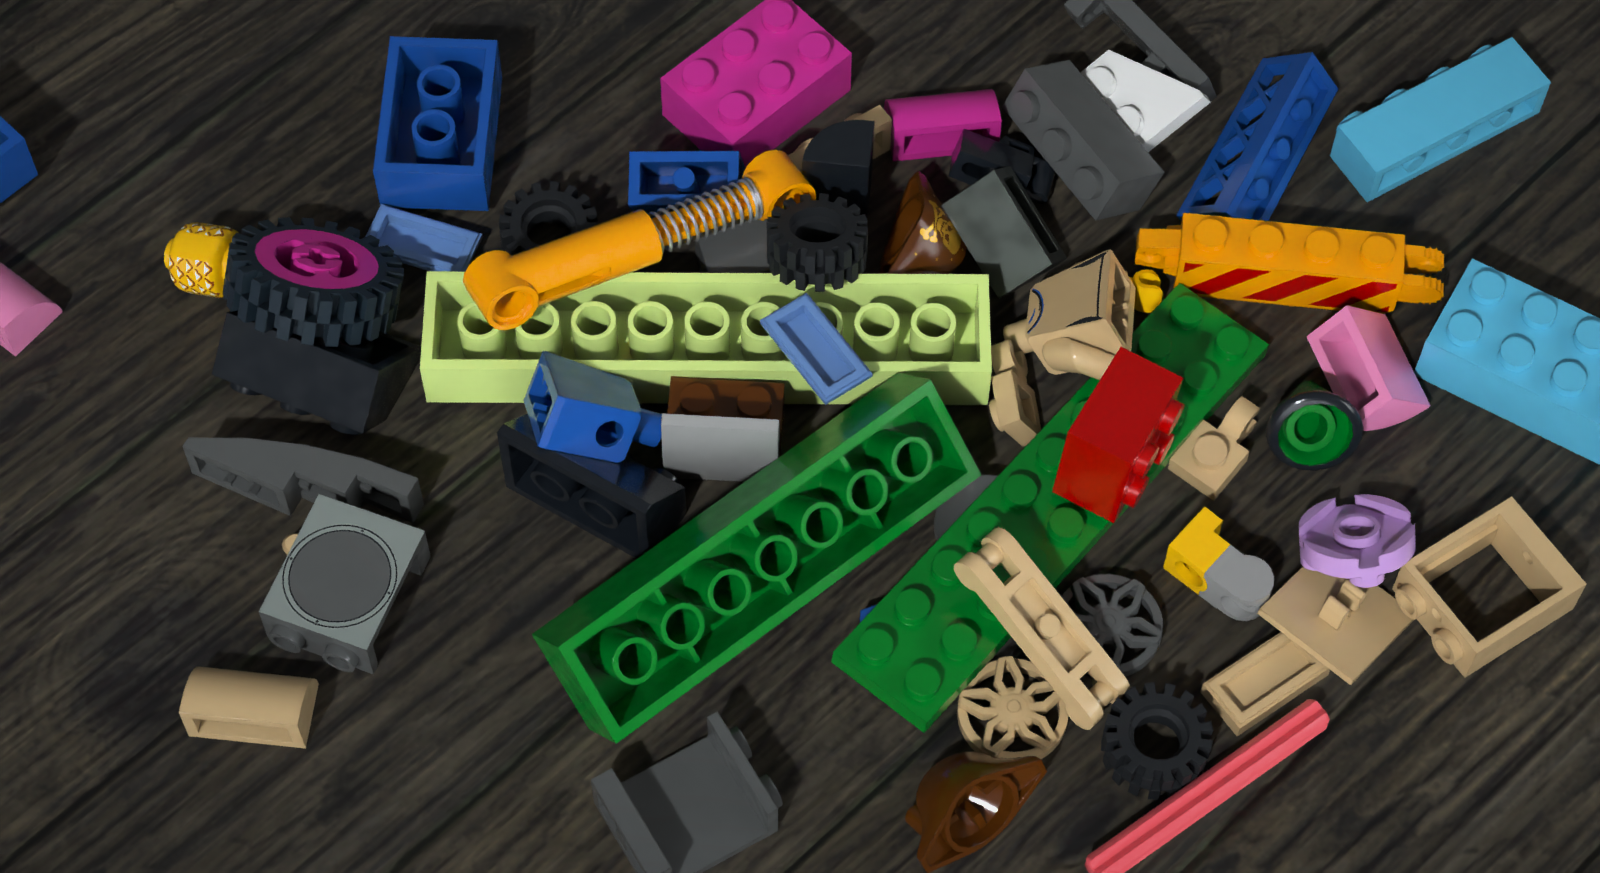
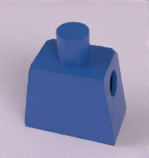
M542 351L523 400L538 447L620 463L625 459L631 442L650 447L658 445L661 440L662 414L640 407L631 382L625 378Z

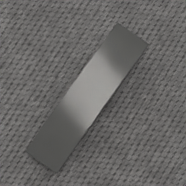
M188 437L182 446L192 474L289 516L293 514L302 498L314 503L318 494L358 508L364 501L414 523L424 506L417 477L352 455L309 445L253 438Z

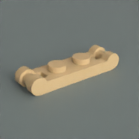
M1000 527L994 528L982 539V548L977 553L968 552L954 565V572L965 587L977 593L1063 700L1065 710L1070 719L1080 728L1090 730L1104 717L1103 709L1109 703L1113 704L1118 697L1122 699L1125 696V692L1130 689V684L1015 538L1005 529ZM997 565L1003 566L1010 575L1004 583L993 571ZM1087 672L1092 677L1093 685L1089 690L1080 680Z

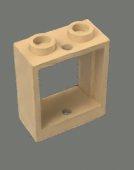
M1511 496L1412 557L1400 568L1392 590L1395 592L1396 601L1404 614L1410 619H1417L1431 636L1433 647L1440 658L1448 664H1454L1464 678L1573 610L1586 586V582ZM1491 544L1540 603L1477 642L1429 582Z

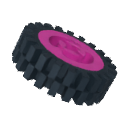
M290 217L278 218L277 226L269 220H263L258 222L257 228L248 225L242 228L241 234L236 233L232 237V242L229 244L223 299H227L226 306L231 312L238 311L237 318L242 322L248 323L255 320L254 329L265 334L272 328H276V338L288 341L292 334L302 336L301 344L313 346L314 338L316 337L323 338L326 347H338L339 338L342 337L349 345H356L361 343L362 336L369 341L377 339L379 331L387 333L391 329V324L395 323L404 269L401 268V259L393 257L394 250L388 245L379 247L380 240L372 235L359 239L360 230L349 226L344 232L337 231L338 223L326 221L324 228L316 227L312 218H302L301 225H294Z

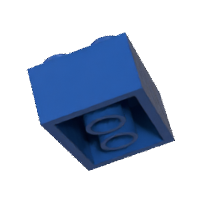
M390 36L373 167L380 205L383 204L394 208L489 211L502 87V71L497 40Z

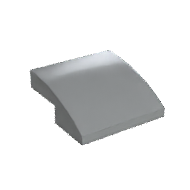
M662 413L663 468L672 473L676 478L745 482L779 458V420Z

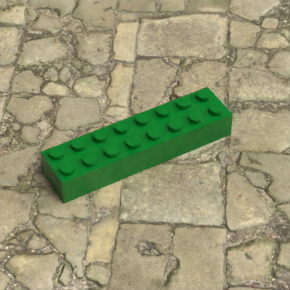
M898 372L532 633V636L588 729L617 744L981 476V473L931 379Z

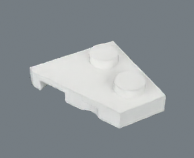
M1107 50L1080 72L1147 152L1151 151L1211 103L1208 97L1200 90L1111 50Z

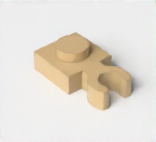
M1009 339L991 346L992 367L996 375L991 377L995 399L990 400L989 408L993 422L998 430L1001 432L1005 431L1024 447L1041 431L1035 392L1027 384L1028 367L1025 355L1022 351L1014 353L1012 341Z

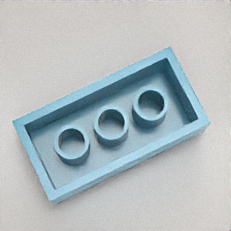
M1472 258L1425 341L1414 371L1415 375L1600 465V318Z

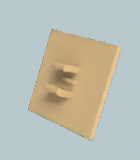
M1304 567L1297 571L1257 613L1349 685H1352L1414 621L1404 614L1396 599L1379 586L1371 588L1357 587L1349 579L1329 576Z

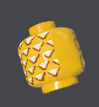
M200 222L184 225L176 233L175 237L168 242L164 252V263L170 272V277L175 286L187 293L223 298L229 244L232 242V237L238 231L226 226Z

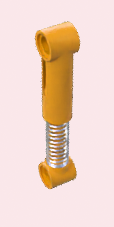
M765 151L756 156L747 165L742 179H739L737 183L731 182L728 187L722 185L719 190L712 189L710 193L704 192L701 196L695 195L693 199L686 198L683 203L677 202L675 206L668 205L666 209L659 208L657 213L651 211L647 214L644 210L639 209L515 255H510L508 252L501 250L486 252L469 264L464 273L463 283L490 326L498 330L514 329L531 318L539 306L660 262L664 248L670 252L673 249V245L680 249L682 242L687 245L690 244L691 239L698 242L700 235L707 239L709 232L716 235L718 229L722 232H725L727 226L733 229L735 222L742 226L744 219L748 222L757 219L761 221L767 220L768 217H772V210L776 206L783 208V201L792 198L796 203H800V195L810 194L811 200H816V192L784 151Z

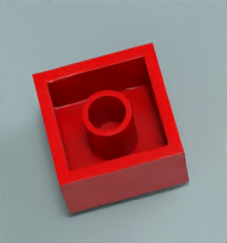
M1120 346L1067 433L1052 492L1112 523H1115L1125 504L1135 508L1149 482L1150 477L1146 475L1152 464L1160 465L1174 440L1175 434L1171 432L1176 426L1185 404L1177 401L1183 377Z

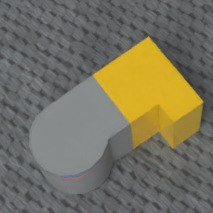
M1204 506L1169 544L1163 568L1227 616L1239 621L1254 620L1260 616L1257 614L1259 609L1270 598L1274 586L1272 569L1264 560L1252 555H1243L1220 537L1219 533L1223 520Z

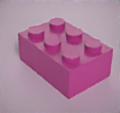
M764 0L660 78L662 115L701 151H739L746 168L756 156L765 151L774 150L851 90L852 53L792 0Z

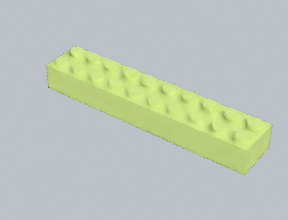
M427 271L420 358V373L426 402L524 403L523 400L542 351H547L625 378L631 382L639 403L668 404L671 377L785 383V404H824L760 324L761 319L807 293L873 374V377L828 404H854L893 375L900 372L931 379L944 405H988L992 375L989 274H858V279L852 284L844 279L843 288L834 290L830 283L825 284V292H815V285L807 284L805 291L796 289V280L785 285L780 282V274L773 276L772 273L631 272L539 306L533 316L524 324L509 330H498L489 325L464 286L463 278L465 272Z

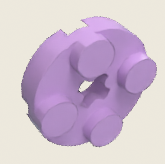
M1361 494L1354 495L1355 504L1336 507L1335 497L1317 503L1308 509L1299 521L1300 562L1308 570L1349 579L1357 587L1371 588L1378 586L1384 581V574L1404 566L1416 552L1415 524L1412 525L1411 513L1404 505L1395 500L1377 495Z

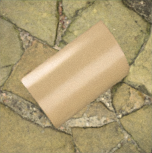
M198 666L193 669L187 680L179 715L188 736L306 749L319 683L314 678Z

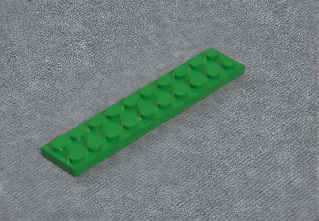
M1181 283L1169 293L1132 335L1131 352L1183 377L1177 401L1185 404L1176 426L1171 432L1175 434V437L1160 465L1152 464L1146 475L1150 477L1147 486L1166 467L1170 458L1202 420L1207 421L1261 362L1269 347V344ZM1090 378L833 651L831 663L923 733L930 728L1011 638L1010 634L977 593L968 589L959 581L954 572V565L968 552L977 553L982 548V539L994 528L1000 527L1015 538L1052 586L1056 588L1114 524L1052 492L1067 433L1098 384L1099 380ZM1125 504L1116 521L1128 509V505ZM997 565L993 569L1002 583L1010 577L1003 566Z

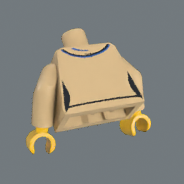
M1111 249L1104 251L1083 262L1075 263L1070 268L1035 284L1030 289L1027 318L1004 326V341L1009 339L1012 341L1014 353L1022 351L1026 354L1034 351L1049 373L1058 375L1071 372L1100 380L1120 346L1129 351L1132 349L1134 308L1140 312L1152 313L1162 302L1161 280L1157 273L1149 269L1140 270L1134 274L1133 278L1129 277Z

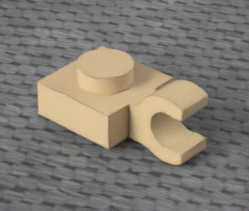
M1241 396L1230 408L1217 429L1205 420H1202L1170 458L1168 469L1214 501L1247 462L1249 451L1241 446L1240 443L1256 426L1257 421L1253 418L1259 413L1260 408Z

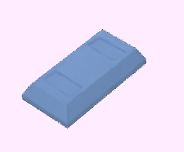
M383 204L380 205L365 236L372 235L379 239V247L388 245L394 250L393 257H399L403 264L427 271L458 272L466 271L483 237L481 233Z
M807 293L760 320L762 327L825 405L873 377L872 372Z

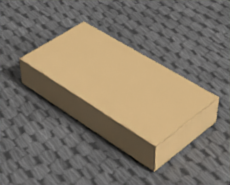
M1280 632L1203 683L1200 692L1234 734L1239 736L1328 676L1330 669Z

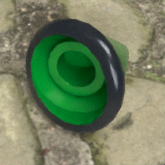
M1312 381L1301 382L1291 395L1273 410L1266 428L1267 443L1273 454L1281 462L1293 468L1310 471L1328 469L1348 459L1357 450L1363 435L1362 418L1356 407L1347 399L1327 391Z

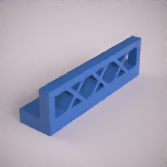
M1313 52L1262 58L1176 216L1180 221H1182L1183 213L1269 221L1338 91V87ZM1284 75L1281 80L1268 88L1274 76ZM1264 112L1260 119L1247 127L1249 121ZM1243 151L1238 159L1226 166L1228 160ZM1221 191L1214 205H1204L1209 198Z

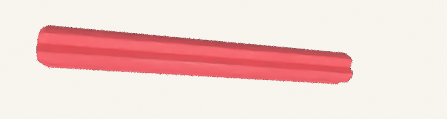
M1307 699L1088 854L1084 864L1087 872L1125 873L1326 730L1330 721L1329 715L1318 701Z

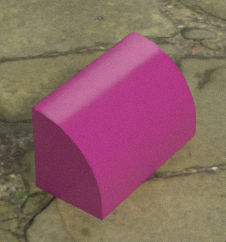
M993 89L885 100L884 110L892 119L890 148L893 161L952 156L963 129L998 142L1000 141L1002 119L998 100Z

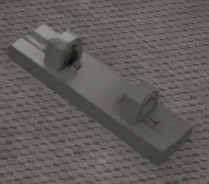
M1068 0L1064 4L1068 15L1082 29L1105 13L1147 56L1141 63L1142 65L1200 90L1211 102L1217 97L1209 77L1132 0Z

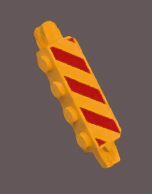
M1183 213L1181 225H1169L1167 229L1140 228L1136 240V265L1163 269V273L1175 276L1174 288L1181 283L1200 297L1340 311L1348 305L1382 314L1394 311L1397 302L1431 304L1433 302L1437 303L1438 300L1441 301V298L1444 297V283H1441V280L1431 278V276L1413 275L1419 273L1431 275L1432 273L1437 274L1438 271H1442V268H1444V254H1442V251H1438L1437 248L1406 245L1405 235Z

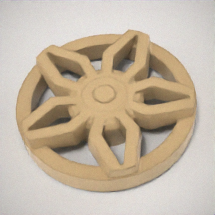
M1013 656L1001 657L998 660L987 663L960 693L957 707L959 728L966 742L974 751L996 758L1036 756L1043 759L1062 740L1069 717L1065 710V703L1031 661L1016 659ZM1003 673H1011L1015 681V687H1005L1002 681ZM1022 674L1029 675L1040 682H1034L1024 690L1025 680ZM995 675L993 682L995 692L989 688H976L982 681ZM1051 692V695L1044 701L1036 702L1033 698L1035 694ZM986 699L990 702V707H982L970 700ZM1057 704L1058 723L1053 732L1045 716L1040 714H1046ZM968 713L982 721L989 720L985 726L983 740L972 728ZM1034 725L1039 726L1046 739L1031 732ZM994 730L1004 735L993 746L990 745ZM1015 737H1020L1023 742L1035 747L1021 752L1004 751L1014 742Z

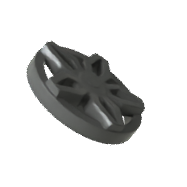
M1099 574L1076 580L1063 593L1061 597L1068 606L1073 600L1075 601L1077 610L1081 614L1076 616L1104 651L1115 650L1112 661L1125 677L1140 671L1154 658L1163 634V618L1156 600L1141 582L1119 575ZM1100 588L1117 589L1113 592L1110 602L1106 601L1104 591ZM1087 592L1097 600L1098 604L1092 607L1086 603L1083 593ZM1130 594L1134 597L1131 605L1124 608L1118 604V601ZM1141 604L1147 610L1152 624L1142 617H1134L1137 615ZM1137 628L1150 636H1134L1130 632L1131 629ZM1124 645L1129 648H1146L1135 659L1120 664L1125 650Z

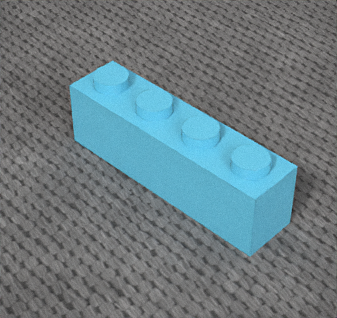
M1513 37L1495 46L1490 44L1482 46L1468 60L1452 68L1447 66L1441 67L1434 71L1425 82L1409 90L1404 88L1398 89L1386 97L1382 104L1364 113L1356 111L1345 117L1337 126L1330 157L1365 201L1369 202L1538 114L1551 81Z

